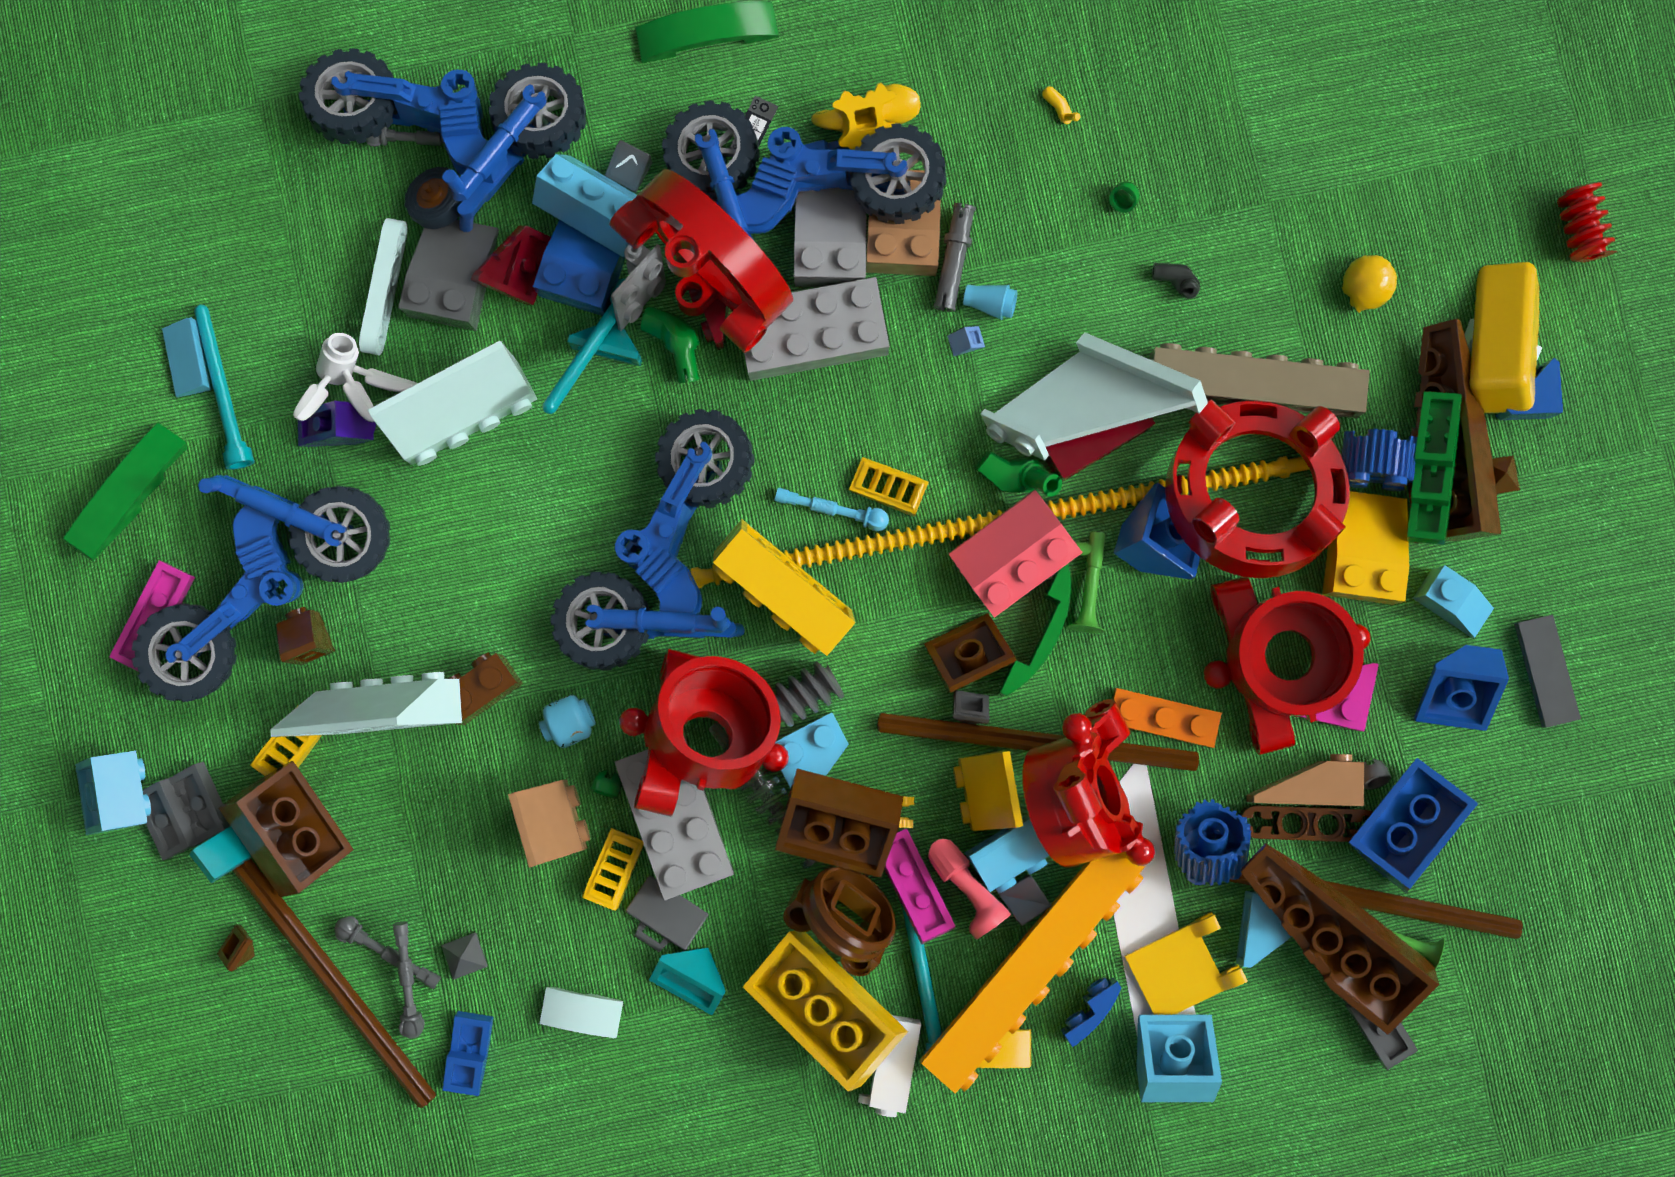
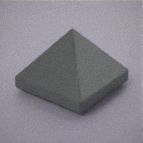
M955 690L953 692V718L962 723L988 724L989 696Z
M476 932L441 945L453 980L488 967Z

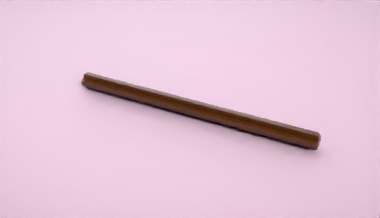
M887 713L879 714L877 731L881 733L1027 751L1033 747L1065 738L1064 735ZM1130 743L1119 744L1109 753L1107 758L1108 761L1196 771L1199 765V753L1195 751Z
M250 858L232 871L417 1107L423 1108L436 1097L433 1089L283 898L278 895L253 860Z
M1243 874L1239 879H1229V882L1251 886ZM1325 881L1364 909L1513 939H1519L1522 935L1523 923L1518 919Z

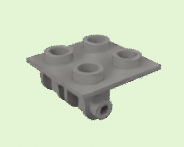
M658 244L651 251L643 245L637 249L630 245L625 248L624 254L627 260L629 276L611 295L620 331L629 322H635L649 299L657 297L664 289L666 279L661 248Z

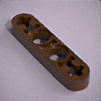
M1252 805L1242 809L1239 815L1253 818L1254 812L1257 811L1259 818L1273 819L1271 812H1276L1273 820L1275 834H1271L1273 826L1260 825L1257 827V832H1253V827L1250 826L1251 837L1256 839L1349 842L1358 832V829H1346L1347 836H1343L1346 827L1343 815H1348L1346 818L1347 822H1361L1362 816H1365L1366 821L1373 811L1363 809ZM1288 813L1298 815L1301 822L1299 830L1292 834L1284 831L1282 827V819ZM1325 814L1332 815L1337 823L1335 831L1330 835H1324L1318 828V821Z

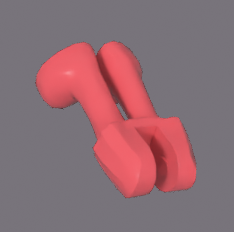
M940 839L931 845L928 858L943 883L951 880L968 897L976 910L975 918L969 926V931L974 939L981 938L1011 915L1009 910L971 875L968 870L970 860L951 840Z

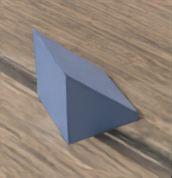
M979 326L964 327L947 336L953 356L985 347Z

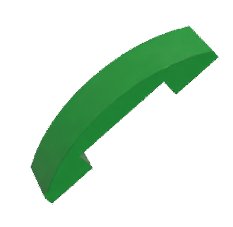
M765 1L734 2L704 6L670 14L635 27L642 63L676 57V52L731 41L744 39L745 44L779 38L773 3Z
M1065 565L1054 574L1043 597L1056 603L1028 664L1026 665L1019 661L1013 662L997 694L1005 697L1024 685L1040 669L1056 645L1062 632L1070 603L1071 575L1069 565Z

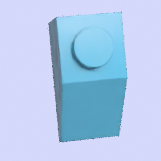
M1445 565L1431 569L1413 597L1414 600L1471 638L1476 637L1494 609L1476 585Z
M1245 891L1236 963L1243 967L1251 968L1292 936L1286 932L1279 918L1272 909L1267 907L1257 892Z

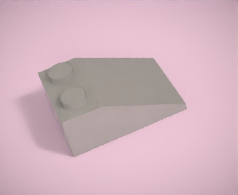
M829 188L820 191L798 192L795 211V287H825L866 279V212L863 206L858 204L854 191Z

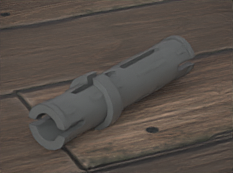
M954 203L950 230L944 237V243L947 245L936 299L933 305L934 309L944 311L945 308H947V312H955L956 310L955 306L967 248L971 247L972 238L969 236L976 207L965 204L963 208L962 203Z

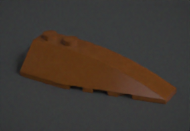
M1459 319L1423 327L1418 373L1421 374L1420 392L1416 393L1414 407L1418 408L1416 427L1412 428L1411 436L1418 437L1424 392L1462 394L1446 542L1471 540L1501 534L1488 430L1484 410L1470 388L1471 356ZM1409 483V484H1408L1409 498H1410V507H1411V492H1412V485H1413V483Z
M1265 843L1241 868V873L1267 907L1272 909L1279 918L1286 932L1302 948L1303 954L1311 964L1315 965L1329 988L1387 1035L1439 986L1435 967L1431 962L1348 897Z

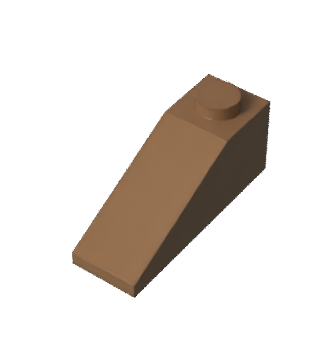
M1330 754V761H1317L1247 794L1246 802L1364 806V762H1352L1351 754Z

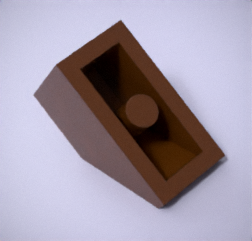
M301 607L286 613V620L276 624L279 655L284 663L304 665L335 652L320 612Z

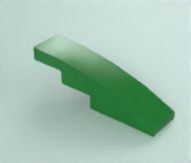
M1424 392L1415 452L1416 464L1411 492V510L1407 532L1408 542L1445 545L1462 394Z
M157 422L129 452L85 506L63 537L64 542L91 561H94L142 511L141 504L165 480L164 472L188 449L186 441Z

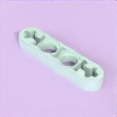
M386 218L382 226L359 338V348L363 353L381 355L384 349L406 244V221Z

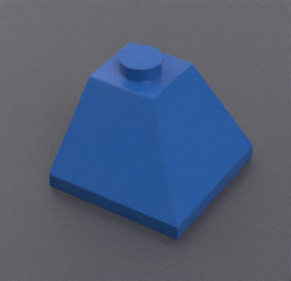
M1156 483L1122 524L1114 554L1140 572L1191 580L1196 576L1201 557L1191 550L1177 532L1168 512L1165 487L1160 483Z
M1465 645L1436 663L1415 713V721L1487 731L1509 680L1502 650Z

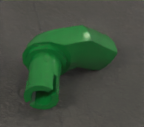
M648 306L643 314L640 330L661 339L665 348L674 354L678 383H686L685 379H688V383L699 380L700 376L694 352L699 341L693 328L675 314Z
M987 451L975 468L992 484L1005 492L1030 493L1033 490H1037L1046 496L1053 497L1059 493L1062 487V479L1058 478L1057 474L1046 471L1043 463L1031 458L1007 461L992 451Z

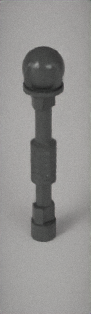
M387 127L381 130L382 134L374 138L371 136L366 138V143L375 147L380 144L386 146L388 141L396 142V140L416 142L417 145L441 146L445 144L439 132L417 130L416 133L398 132Z
M345 916L336 922L334 931L336 938L340 942H348L349 944L356 942L361 946L365 945L380 954L381 959L398 968L399 951L389 945L385 947L368 937L369 934L362 930L363 925L359 924L355 917ZM412 963L415 978L434 990L441 976L423 966L420 968Z
M400 921L393 923V932L399 951V960L397 961L399 984L403 986L405 1003L403 1006L404 1013L400 1015L399 1032L406 1038L414 1039L421 1035L425 1022L422 1013L417 1011L413 999L412 984H414L412 959L409 958L407 947L409 945L408 922Z

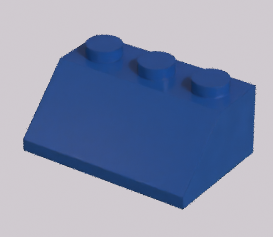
M1416 758L1349 841V844L1377 872L1407 894L1478 803L1420 759Z

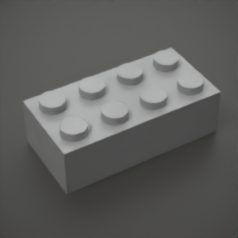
M876 277L792 292L793 302L767 328L761 340L751 350L744 353L750 381L889 355L890 346Z
M648 749L615 761V765L665 901L732 876L734 871L705 791L698 790L696 785L681 780L678 800L671 817L634 808L638 785L647 761Z

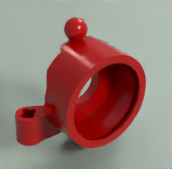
M1239 577L1211 585L1212 602L1225 627L1229 647L1227 648V663L1216 660L1210 662L1205 667L1204 679L1206 683L1212 688L1221 689L1226 687L1232 680L1239 693L1244 695L1250 719V736L1258 755L1295 746V735L1289 716L1305 715L1309 723L1317 721L1316 714L1335 707L1350 694L1362 671L1364 649L1370 643V632L1365 626L1355 623L1350 614L1337 602L1318 593L1292 591L1281 594L1280 588L1276 587L1271 589V598L1257 604L1254 590L1248 577ZM1291 631L1301 635L1311 648L1312 661L1310 667L1302 677L1296 680L1287 681L1278 678L1270 671L1266 663L1265 650L1267 644L1274 635L1280 632Z
M668 648L660 671V692L649 715L647 716L639 708L631 707L625 710L619 718L620 728L625 734L629 736L644 734L645 746L649 747L644 773L640 779L635 797L634 808L671 817L678 800L681 780L696 785L697 789L702 791L705 788L736 789L748 782L757 773L761 765L771 772H778L784 769L789 761L786 748L775 743L780 731L781 715L774 692L756 671L730 658L718 656L700 657ZM697 717H707L719 722L729 736L728 750L722 755L707 757L694 751L687 745L683 737L684 725L689 720Z
M1106 699L1092 705L1085 712V715L1072 713L1067 716L1062 725L1065 738L1033 747L1028 751L1024 759L1022 771L1023 791L1031 823L1046 852L1056 863L1063 867L1076 866L1125 851L1127 859L1132 864L1145 866L1152 861L1155 855L1152 842L1142 836L1143 823L1135 821L1134 817L1130 815L1128 798L1107 759L1109 753L1130 735V730L1115 700Z

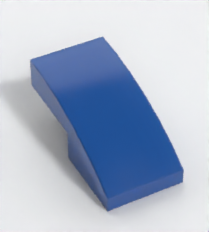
M462 1011L456 1013L451 1049L446 1059L442 1091L479 1096L488 1057L493 1016Z

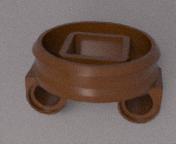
M841 867L826 868L811 882L805 878L795 888L783 913L784 922L789 928L797 932L812 930L829 950L841 957L842 967L854 976H866L880 964L885 948L892 943L895 936L894 913L884 893L865 875ZM837 901L842 902L864 921L858 926L835 908Z

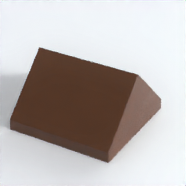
M989 613L924 643L948 694L1017 661Z

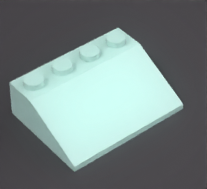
M498 341L368 409V412L402 458L411 465L417 463L418 466L433 461L437 457L436 453L446 447L454 449L465 444L469 440L468 436L476 431L487 432L494 429L501 423L499 419L511 413L513 416H517L528 411L532 407L531 403L537 400V397L518 361L505 345Z
M444 672L423 673L422 681H413V675L391 677V684L384 685L383 679L360 680V687L353 688L352 682L330 683V690L314 692L270 729L271 737L337 735L462 723L459 679H444Z

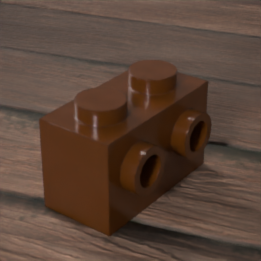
M487 652L471 663L474 669L464 676L457 673L449 678L459 679L462 723H456V725H466L523 685V682L504 655L499 653L491 655Z

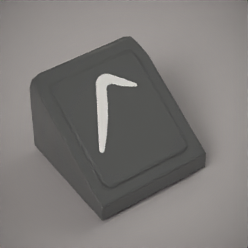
M619 140L605 176L637 193L653 163L651 156Z

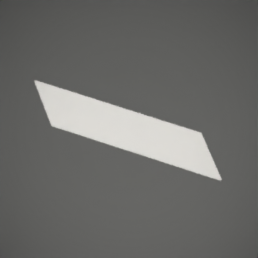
M1133 764L1120 780V784L1128 798L1130 815L1134 817L1135 821L1143 823L1142 836L1152 842L1155 855L1152 861L1145 865L1144 869L1139 873L1144 877L1140 884L1130 894L1124 891L1116 901L1120 904V907L1114 914L1138 1037V1016L1154 1014L1125 955L1178 930L1179 927L1147 765ZM1194 1005L1175 1015H1196Z

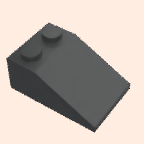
M455 220L448 226L439 229L424 228L406 273L399 309L409 318L477 331L486 287L471 281V277L495 251L499 229L474 223L473 229L470 232H463L459 228V220Z

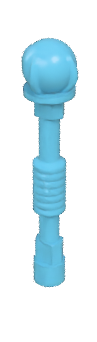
M778 488L776 492V502L810 507L811 511L831 516L838 514L854 518L855 521L863 522L864 528L868 526L872 531H881L889 523L887 513L880 508L871 509V507H868L866 511L861 509L855 510L839 506L837 502L799 496L798 493Z

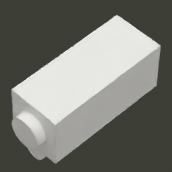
M892 1015L908 1033L873 1072L870 1095L859 1094L858 1102L875 1108L876 1114L888 1117H896L897 1112L906 1114L921 1029V1022L918 1019Z

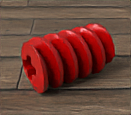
M1602 182L1588 183L1571 188L1564 192V195L1557 200L1558 207L1567 208L1560 214L1561 220L1570 222L1563 228L1564 233L1574 235L1567 240L1568 248L1577 249L1570 254V259L1573 262L1594 261L1617 252L1606 250V246L1615 242V237H1603V233L1612 228V224L1600 223L1599 219L1608 215L1609 212L1605 209L1596 208L1598 204L1606 200L1605 196L1593 195L1594 191L1602 187Z

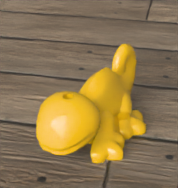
M878 83L874 91L868 90L866 92L865 98H862L860 95L853 96L849 91H843L840 98L832 103V107L835 109L816 112L812 115L811 121L820 128L843 132L838 140L839 145L854 150L856 146H861V140L867 134L870 136L874 134L875 129L882 126L885 129L892 127L891 124L895 123L902 125L916 117L921 107L920 99L916 91L901 84L885 86L882 83Z

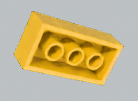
M743 519L738 522L714 551L713 563L716 566L714 571L729 584L736 581L745 590L743 595L758 608L764 604L773 613L771 618L786 631L791 627L801 636L799 641L814 654L820 650L828 656L856 623L852 609Z
M789 931L743 986L847 1091L861 1087L908 1033L882 1005L806 932Z

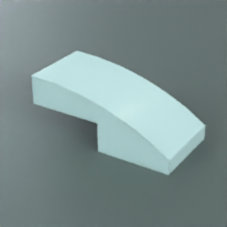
M546 987L540 1024L584 1034L617 1038L623 1001L595 994H581L556 987Z

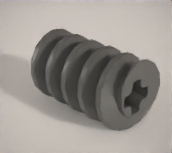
M817 661L814 662L813 675L805 668L801 669L802 681L800 682L792 675L788 676V689L779 682L775 684V696L779 704L781 720L789 727L794 725V713L802 720L807 718L805 707L808 706L815 713L819 712L818 700L830 706L832 704L830 693L833 692L840 699L845 697L828 664L824 668Z

